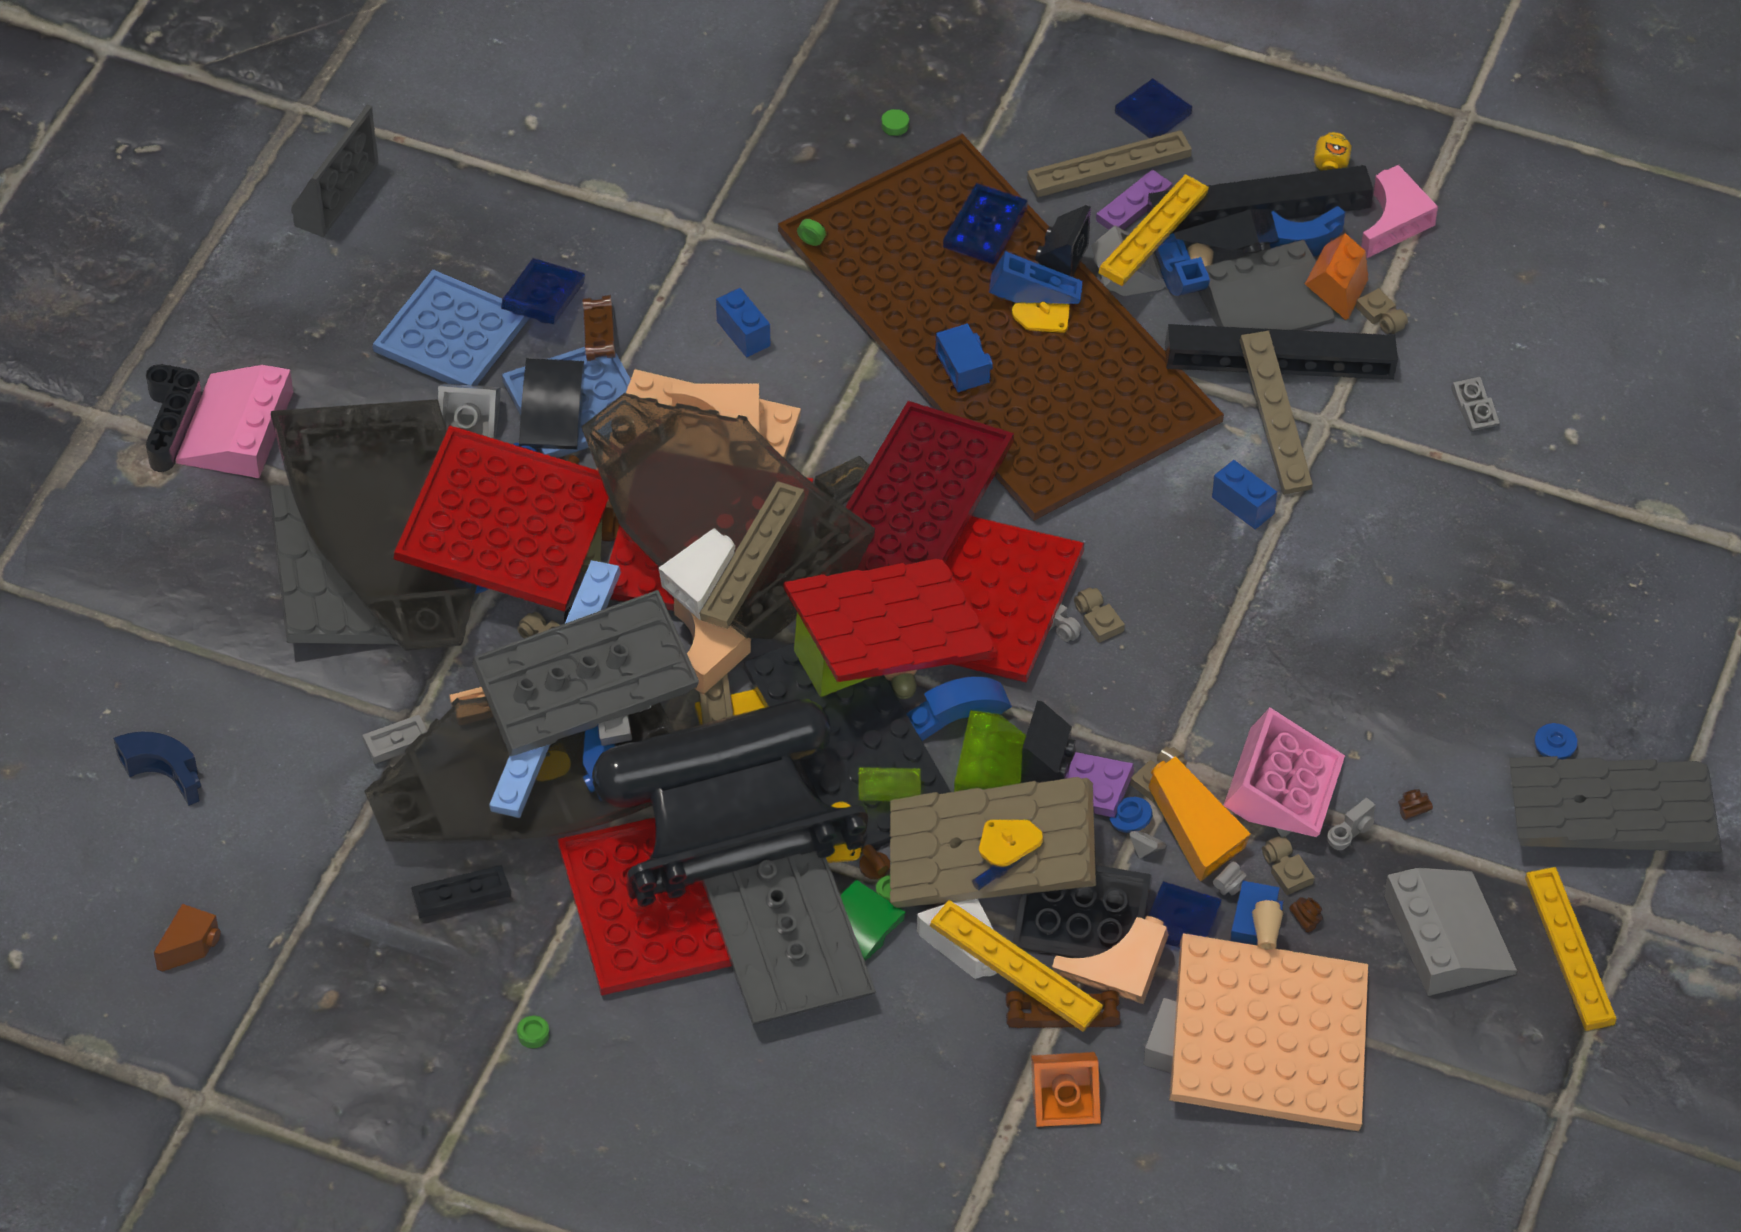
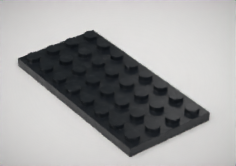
M794 643L744 662L743 668L765 707L795 699H810L821 705L828 715L832 731L829 744L820 755L796 764L813 794L825 804L831 806L837 802H845L850 806L862 805L866 808L869 817L867 831L863 835L865 844L861 847V851L868 844H871L876 849L890 843V800L934 792L938 794L951 792L884 675L868 678L820 697L794 652Z

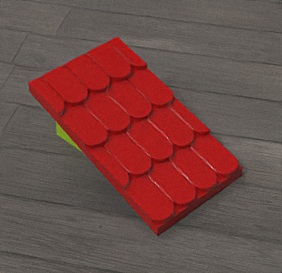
M931 559L907 565L900 563L866 571L854 570L829 576L822 574L784 582V590L797 611L794 652L820 697L874 676L994 658L997 655L990 636L984 631L977 614L971 609L964 592L955 582L949 567L943 560Z

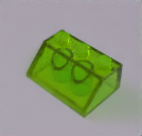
M970 710L954 782V792L974 788L984 790L1020 784L1022 747L1026 734L999 714Z

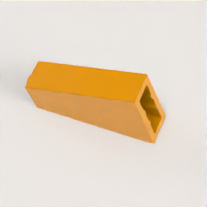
M1176 756L1167 763L1161 761L1153 768L1148 788L1194 874L1202 881L1245 849L1251 833Z

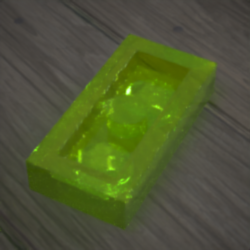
M859 767V800L890 801L921 795V770L912 768Z

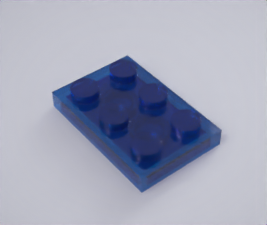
M976 183L945 235L943 248L995 264L1028 207V200Z
M532 258L503 297L501 309L510 311L515 315H523L542 323L554 325L584 284L585 273Z

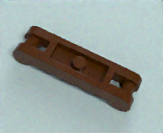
M611 295L602 296V299L592 300L591 298L583 299L587 361H594L596 357L607 356V359L615 358L614 317Z
M1106 990L1101 994H1088L1103 1004L1102 1008H1104V1011L1099 1012L1088 1027L1118 1026L1121 1022L1120 1012L1117 1010V1006L1120 1004L1119 993L1114 990ZM1011 991L1005 996L1006 1006L1009 1008V1012L1006 1014V1023L1009 1027H1075L1029 994ZM1022 1009H1031V1013H1024Z

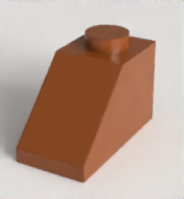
M182 904L154 951L157 970L166 971L206 957L210 948L217 945L221 934L216 915Z

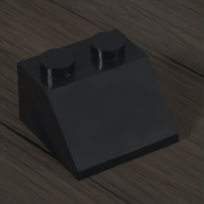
M1085 205L1058 216L1054 226L1048 227L1045 235L1044 246H1039L1035 262L1073 277L1089 246L1091 206Z
M1038 700L1022 747L1021 783L1032 781L1042 783L1065 779L1068 771V763H1065L1067 757L1072 758L1076 740L1071 739L1072 726L1048 705Z

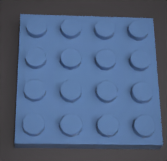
M432 270L375 340L373 352L448 384L477 386L529 320L530 310Z
M585 347L549 358L552 360L584 361L585 377L582 394V414L577 450L538 448L540 453L559 458L607 442L631 380L618 355L616 354L615 358L607 359V356L596 357L594 361H587ZM525 366L502 374L503 383L520 415Z

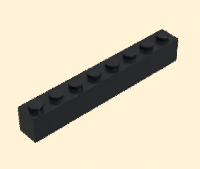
M1366 165L1207 185L1209 187L1207 195L1171 234L1250 209H1271V212H1276L1284 219L1322 215L1337 206L1344 212L1368 209L1372 206L1374 189ZM1169 191L1148 193L1147 214L1152 211Z
M1168 324L1165 339L1166 369L1249 373L1240 344L1241 335L1269 331L1281 374L1394 380L1398 363L1395 335Z

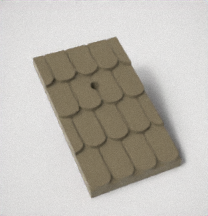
M1072 777L1042 783L1032 781L984 790L974 788L944 794L934 792L890 800V903L896 908L945 903L948 900L954 902L1096 886L1093 783L1088 778ZM988 820H1029L1043 833V843L1040 847L1009 866H993L979 853L984 824Z

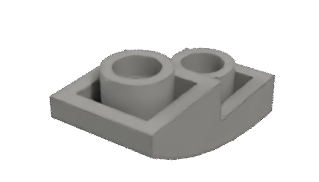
M1481 377L1453 382L1451 388L1454 397L1471 431L1494 427L1500 424L1492 398H1487Z

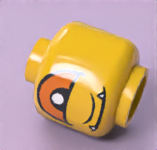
M1336 132L1320 137L1317 140L1314 153L1315 166L1321 171L1348 167L1352 148L1350 142L1345 136Z

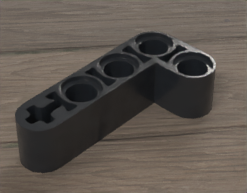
M156 364L146 371V379L150 398L162 403V406L147 438L146 450L150 467L154 471L165 472L175 465V459L202 396L199 375L194 370Z

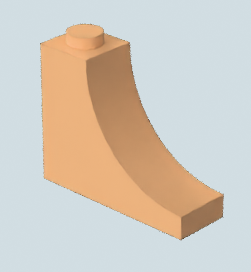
M672 384V410L694 413L713 423L724 435L729 446L730 457L743 459L759 457V384Z
M674 598V615L685 623L694 639L687 655L699 680L698 686L695 689L704 695L751 653V633L733 621L729 628L726 629L699 620Z
M1146 916L1145 919L1136 917L1127 935L1111 949L1087 958H1065L1056 955L1052 969L1063 978L1102 991L1114 990L1119 993L1120 997L1144 1004L1169 935L1167 926H1163L1164 922L1154 917Z

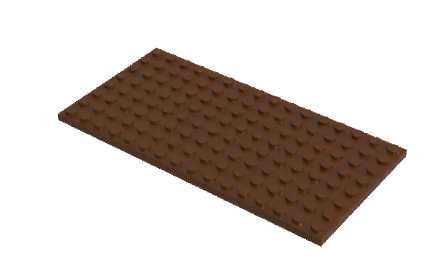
M961 134L778 223V232L935 409L1014 433V442L997 470L995 477L1035 521L1222 423L1224 414L1182 369H1166L1165 350L1082 261L1073 278L1082 281L1081 300L1079 304H1070L1068 329L1064 333L1025 329L1012 316V308L1015 302L989 293L991 273L1004 252L1006 251L1035 262L1039 246H1044L1045 235L1049 226L977 148ZM804 219L814 220L826 230V237L820 245H809L798 236L797 228ZM968 323L973 334H978L983 352L990 355L993 369L990 370L989 383L957 392L935 352L936 333Z

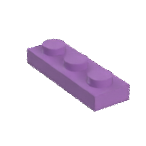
M1151 170L1096 214V221L1108 230L1113 226L1124 230L1147 212L1148 193L1169 191L1173 188V183L1154 170Z

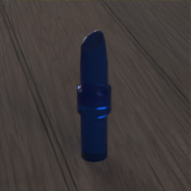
M1024 857L1005 867L991 865L988 870L972 880L974 887L980 890L996 878L999 879Z

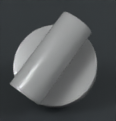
M1230 862L1213 880V884L1217 889H1220L1223 895L1229 892L1233 896L1241 890L1242 881L1246 874L1240 870V866L1236 862Z

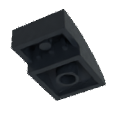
M526 358L520 418V447L526 445L532 448L577 450L585 377L584 361Z

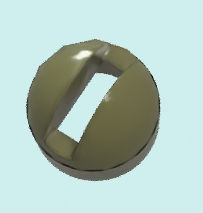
M901 674L891 680L893 691L900 699H909L915 694L917 685L914 675Z

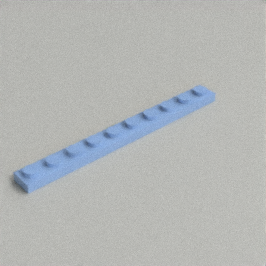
M591 560L565 623L607 608L621 574L619 566ZM550 744L511 757L509 756L489 804L491 812L520 818Z

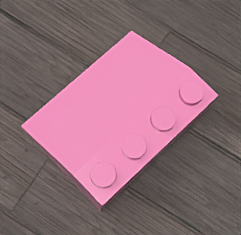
M258 365L210 374L175 459L176 464L260 478L293 394L290 369Z
M1269 707L1250 728L1223 806L1248 822L1317 837L1320 834L1345 755Z

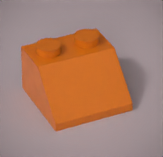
M1344 233L1324 246L1305 282L1307 287L1345 320L1350 317L1356 305V300L1359 299L1368 281L1366 251Z
M1095 1052L1031 1055L1036 1127L1101 1123L1099 1066Z

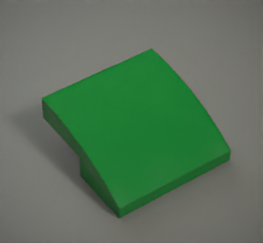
M856 880L840 897L864 961H866L884 945L885 936L904 921L906 912L896 908L890 901Z

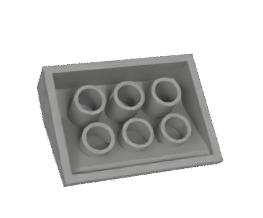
M1414 868L1387 875L1384 897L1427 996L1517 973L1516 967L1472 871Z

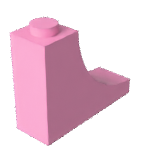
M1399 165L1383 170L1376 175L1373 195L1378 199L1383 215L1374 226L1363 232L1361 247L1366 251L1367 258L1435 226L1438 206Z

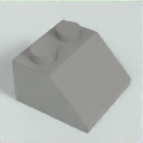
M1113 226L1091 245L1095 256L1094 262L1098 268L1130 233L1117 226ZM1154 252L1123 286L1101 275L1102 284L1109 291L1113 290L1122 296L1158 291L1166 287Z
M442 384L438 386L436 444H442L449 425L495 439L499 419L501 387Z

